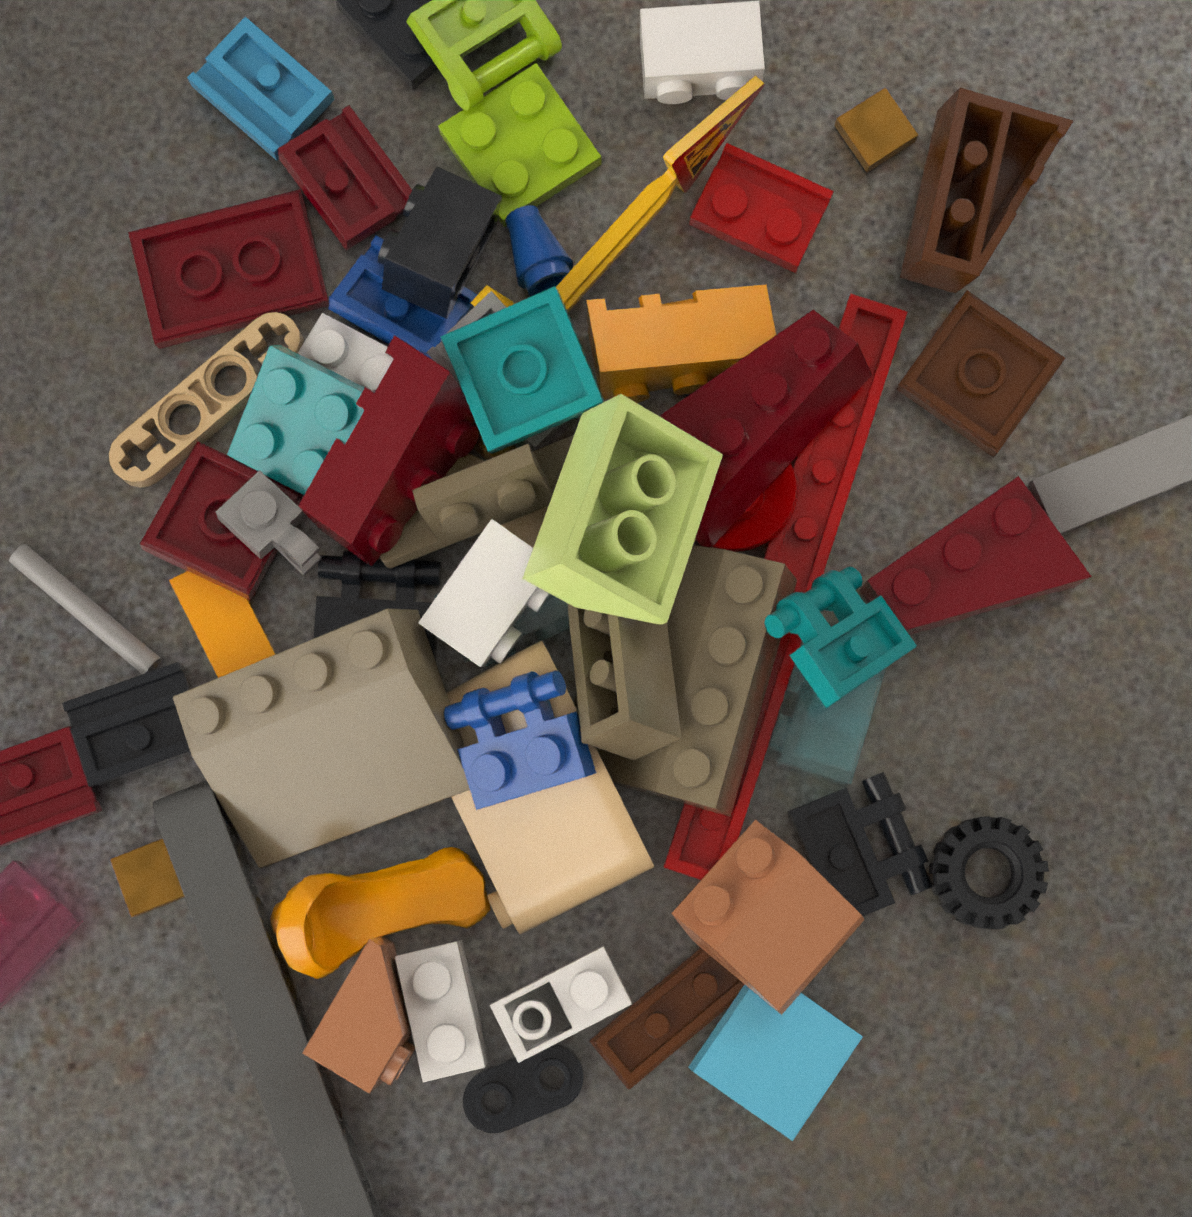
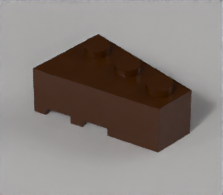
M960 87L937 110L900 278L955 294L978 278L1017 215V209L1031 186L1039 179L1045 169V163L1059 140L1065 136L1073 120Z

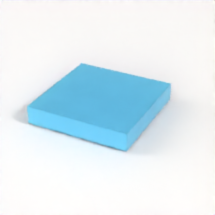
M744 985L688 1068L793 1141L863 1036L802 993L781 1015Z

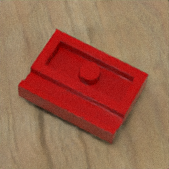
M726 143L722 155L714 167L690 216L689 225L796 273L832 199L834 191Z

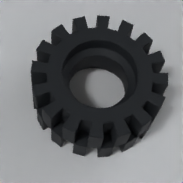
M985 816L963 821L958 826L950 828L944 834V839L936 844L932 852L935 853L933 863H929V874H933L934 884L931 887L933 894L938 895L942 902L939 905L946 913H951L956 917L955 920L964 925L983 929L1006 928L1005 926L1017 925L1026 920L1024 916L1029 912H1035L1041 904L1037 901L1040 894H1046L1048 883L1044 882V872H1049L1048 861H1042L1040 851L1044 849L1038 840L1033 841L1028 835L1030 831L1023 825L1017 826L1011 823V819L1004 817ZM983 848H991L1002 853L1011 867V880L1008 887L1001 894L990 898L976 894L969 887L965 877V867L968 859L973 853Z

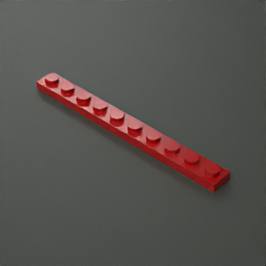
M851 293L839 329L859 344L872 376L797 455L793 467L798 483L797 503L788 523L769 541L764 559L783 563L788 567L797 579L794 592H807L811 589L813 581L824 574L908 311ZM789 632L780 639L731 816L683 804L663 868L702 880L738 840L795 664L789 655L800 648L802 642L798 634Z

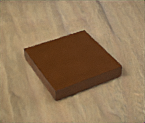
M966 290L900 381L896 390L994 458L1065 360V357Z

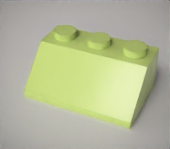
M619 394L582 413L522 579L576 608L659 625L667 623L723 454L623 394Z

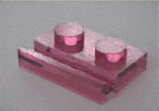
M13 860L0 873V1010L83 922L77 915H74L62 904L63 901L18 860Z

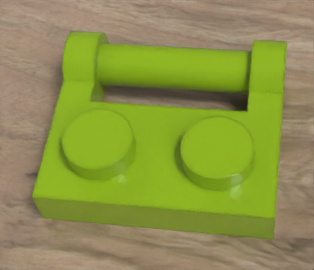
M432 0L412 12L406 21L448 82L452 97L466 111L482 102L484 99L483 93L536 59L540 58L545 61L562 49V43L557 31L536 0ZM519 22L525 30L527 37L471 72L462 58Z

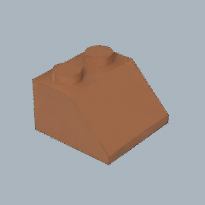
M757 820L746 829L671 913L693 942L781 1015L865 920L801 854Z
M384 936L368 940L302 1053L367 1093H371L383 1082L391 1086L395 1079H399L415 1052V1046L408 1042L412 1032L395 956H397L393 941Z

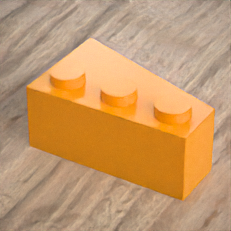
M767 285L696 290L692 293L693 299L661 304L660 294L641 295L638 298L639 308L607 310L605 298L586 300L589 341L597 384L604 400L623 394L634 402L639 403L650 398L649 392L673 388L674 394L677 395L691 394L776 335Z

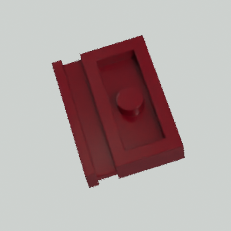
M350 105L343 108L342 113L330 121L328 119L323 120L278 148L279 160L346 250L393 222L395 216L404 211L407 200L412 192L411 187Z
M68 726L0 751V848L102 811L93 788L88 786L70 730L72 727Z

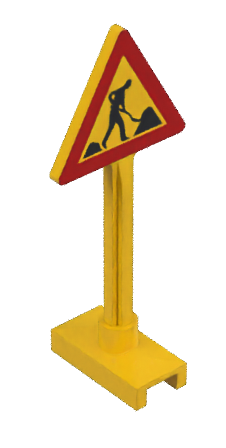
M754 76L664 154L663 159L668 168L665 174L646 186L556 286L567 312L574 307L667 204L675 187L677 186L684 193L690 189L764 87L765 83L761 79ZM488 285L471 302L475 307L492 291L506 307L515 304Z

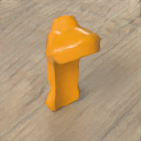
M447 847L432 853L424 859L405 862L375 872L349 876L333 873L307 876L288 891L285 899L274 906L270 916V923L273 932L276 934L278 946L288 965L298 972L319 979L328 976L337 970L342 963L355 956L371 938L383 937L402 930L429 924H448L469 929L480 922L491 908L487 898L483 874L474 864L469 854L456 847Z

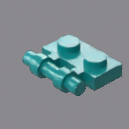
M851 566L841 571L830 570L816 578L812 583L811 589L807 592H794L783 598L776 605V611L769 614L764 622L767 632L774 638H781L789 632L799 635L804 645L789 656L826 708L917 647L881 595L868 604L864 603L856 591L862 586V576L856 568ZM824 610L833 611L840 622L831 627L821 612Z

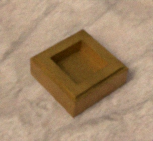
M886 87L836 118L834 125L867 173L915 143L918 137V133Z
M163 838L110 859L131 917H137L185 897Z

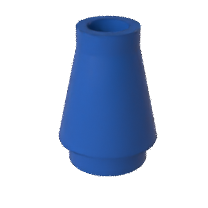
M527 205L515 209L508 214L505 222L510 233L517 284L519 287L526 289L531 297L554 286L556 287L571 271L573 261L544 222L536 206Z

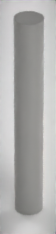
M22 544L13 552L9 559L12 565L141 674L151 672L158 667L162 659L28 545Z

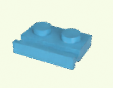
M244 17L205 58L207 62L197 73L192 72L187 77L191 86L277 161L279 160L278 148L304 133L335 100L332 91L247 17Z

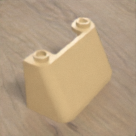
M541 640L506 658L501 664L498 663L450 690L447 692V696L451 705L461 702L463 695L467 692L480 688H487L491 692L511 685L512 679L516 676L531 671L542 675L555 671L557 668ZM567 689L564 695L549 699L555 718L577 711ZM519 710L501 715L506 734L527 727L524 714ZM470 725L459 729L465 747L478 743L475 729ZM588 745L596 773L590 776L478 810L475 808L470 790L451 797L497 890L487 895V898L503 929L514 924L518 933L522 934L654 868L652 860L596 747Z

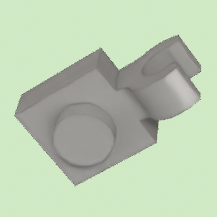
M260 470L216 511L218 520L260 559L273 548H276L304 576L322 560L321 556L317 553L320 548L304 532L295 528L304 519L303 511Z

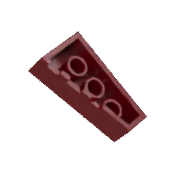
M815 310L801 317L659 416L723 454L694 541L697 546L712 548L872 376L859 344Z

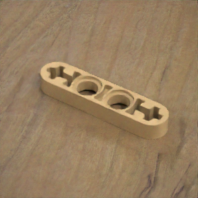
M272 312L261 315L245 327L117 436L111 444L109 451V462L114 473L129 485L139 488L152 486L170 473L190 455L197 441L204 444L245 409L258 376L250 361L241 355L245 349L249 348L253 356L257 357L267 347V342L264 339L267 332L272 330L275 334L282 335L288 331L289 333L284 338L288 349L298 353L304 343V339L295 322L285 314ZM267 352L264 353L258 359L261 365L263 364ZM234 365L241 367L246 372L247 380L244 388L239 393L231 396L219 394L214 384L218 372L226 366ZM184 404L196 406L200 411L201 420L195 431L186 435L172 432L169 427V418L173 410ZM155 426L175 446L167 452L159 443L146 456L151 463L146 470L141 471L136 466L128 470L126 469L132 461L131 457L127 454L132 447L137 446L140 450L145 451L158 441L149 432Z

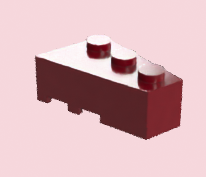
M395 335L385 351L386 354L394 359L376 391L365 387L356 402V405L364 409L362 416L346 443L336 438L298 505L322 532L371 567L382 554L387 553L397 544L402 535L403 527L418 510L412 490L443 478L459 458L466 456L474 448L480 432L465 395L451 372Z

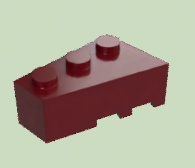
M1018 476L869 578L859 591L867 603L881 595L908 634L912 635L964 620L974 615L1016 605L1026 600L1075 588L1092 576Z

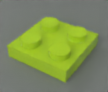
M537 63L486 94L483 101L467 111L463 109L438 125L440 135L472 182L502 195L498 220L503 227L507 226L505 222L506 217L515 209L527 205L537 207L602 165L601 155Z

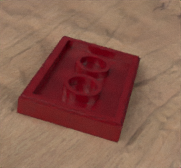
M301 189L128 232L154 344L158 349L245 328L265 313L277 312L289 317L329 306V296Z

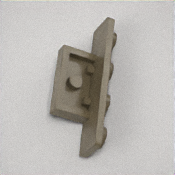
M574 435L535 451H532L529 444H526L412 490L418 510L403 527L402 535L397 544L390 551L380 556L382 562L387 568H393L483 532L491 519L502 525L549 506Z

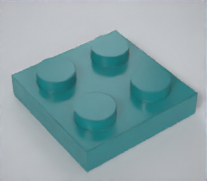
M555 286L440 336L487 451L491 454L579 417L587 410L605 402L561 295Z
M270 345L227 455L256 471L260 470L264 475L304 495L336 438L346 443L362 416L364 409L356 405V402L365 387L282 345Z

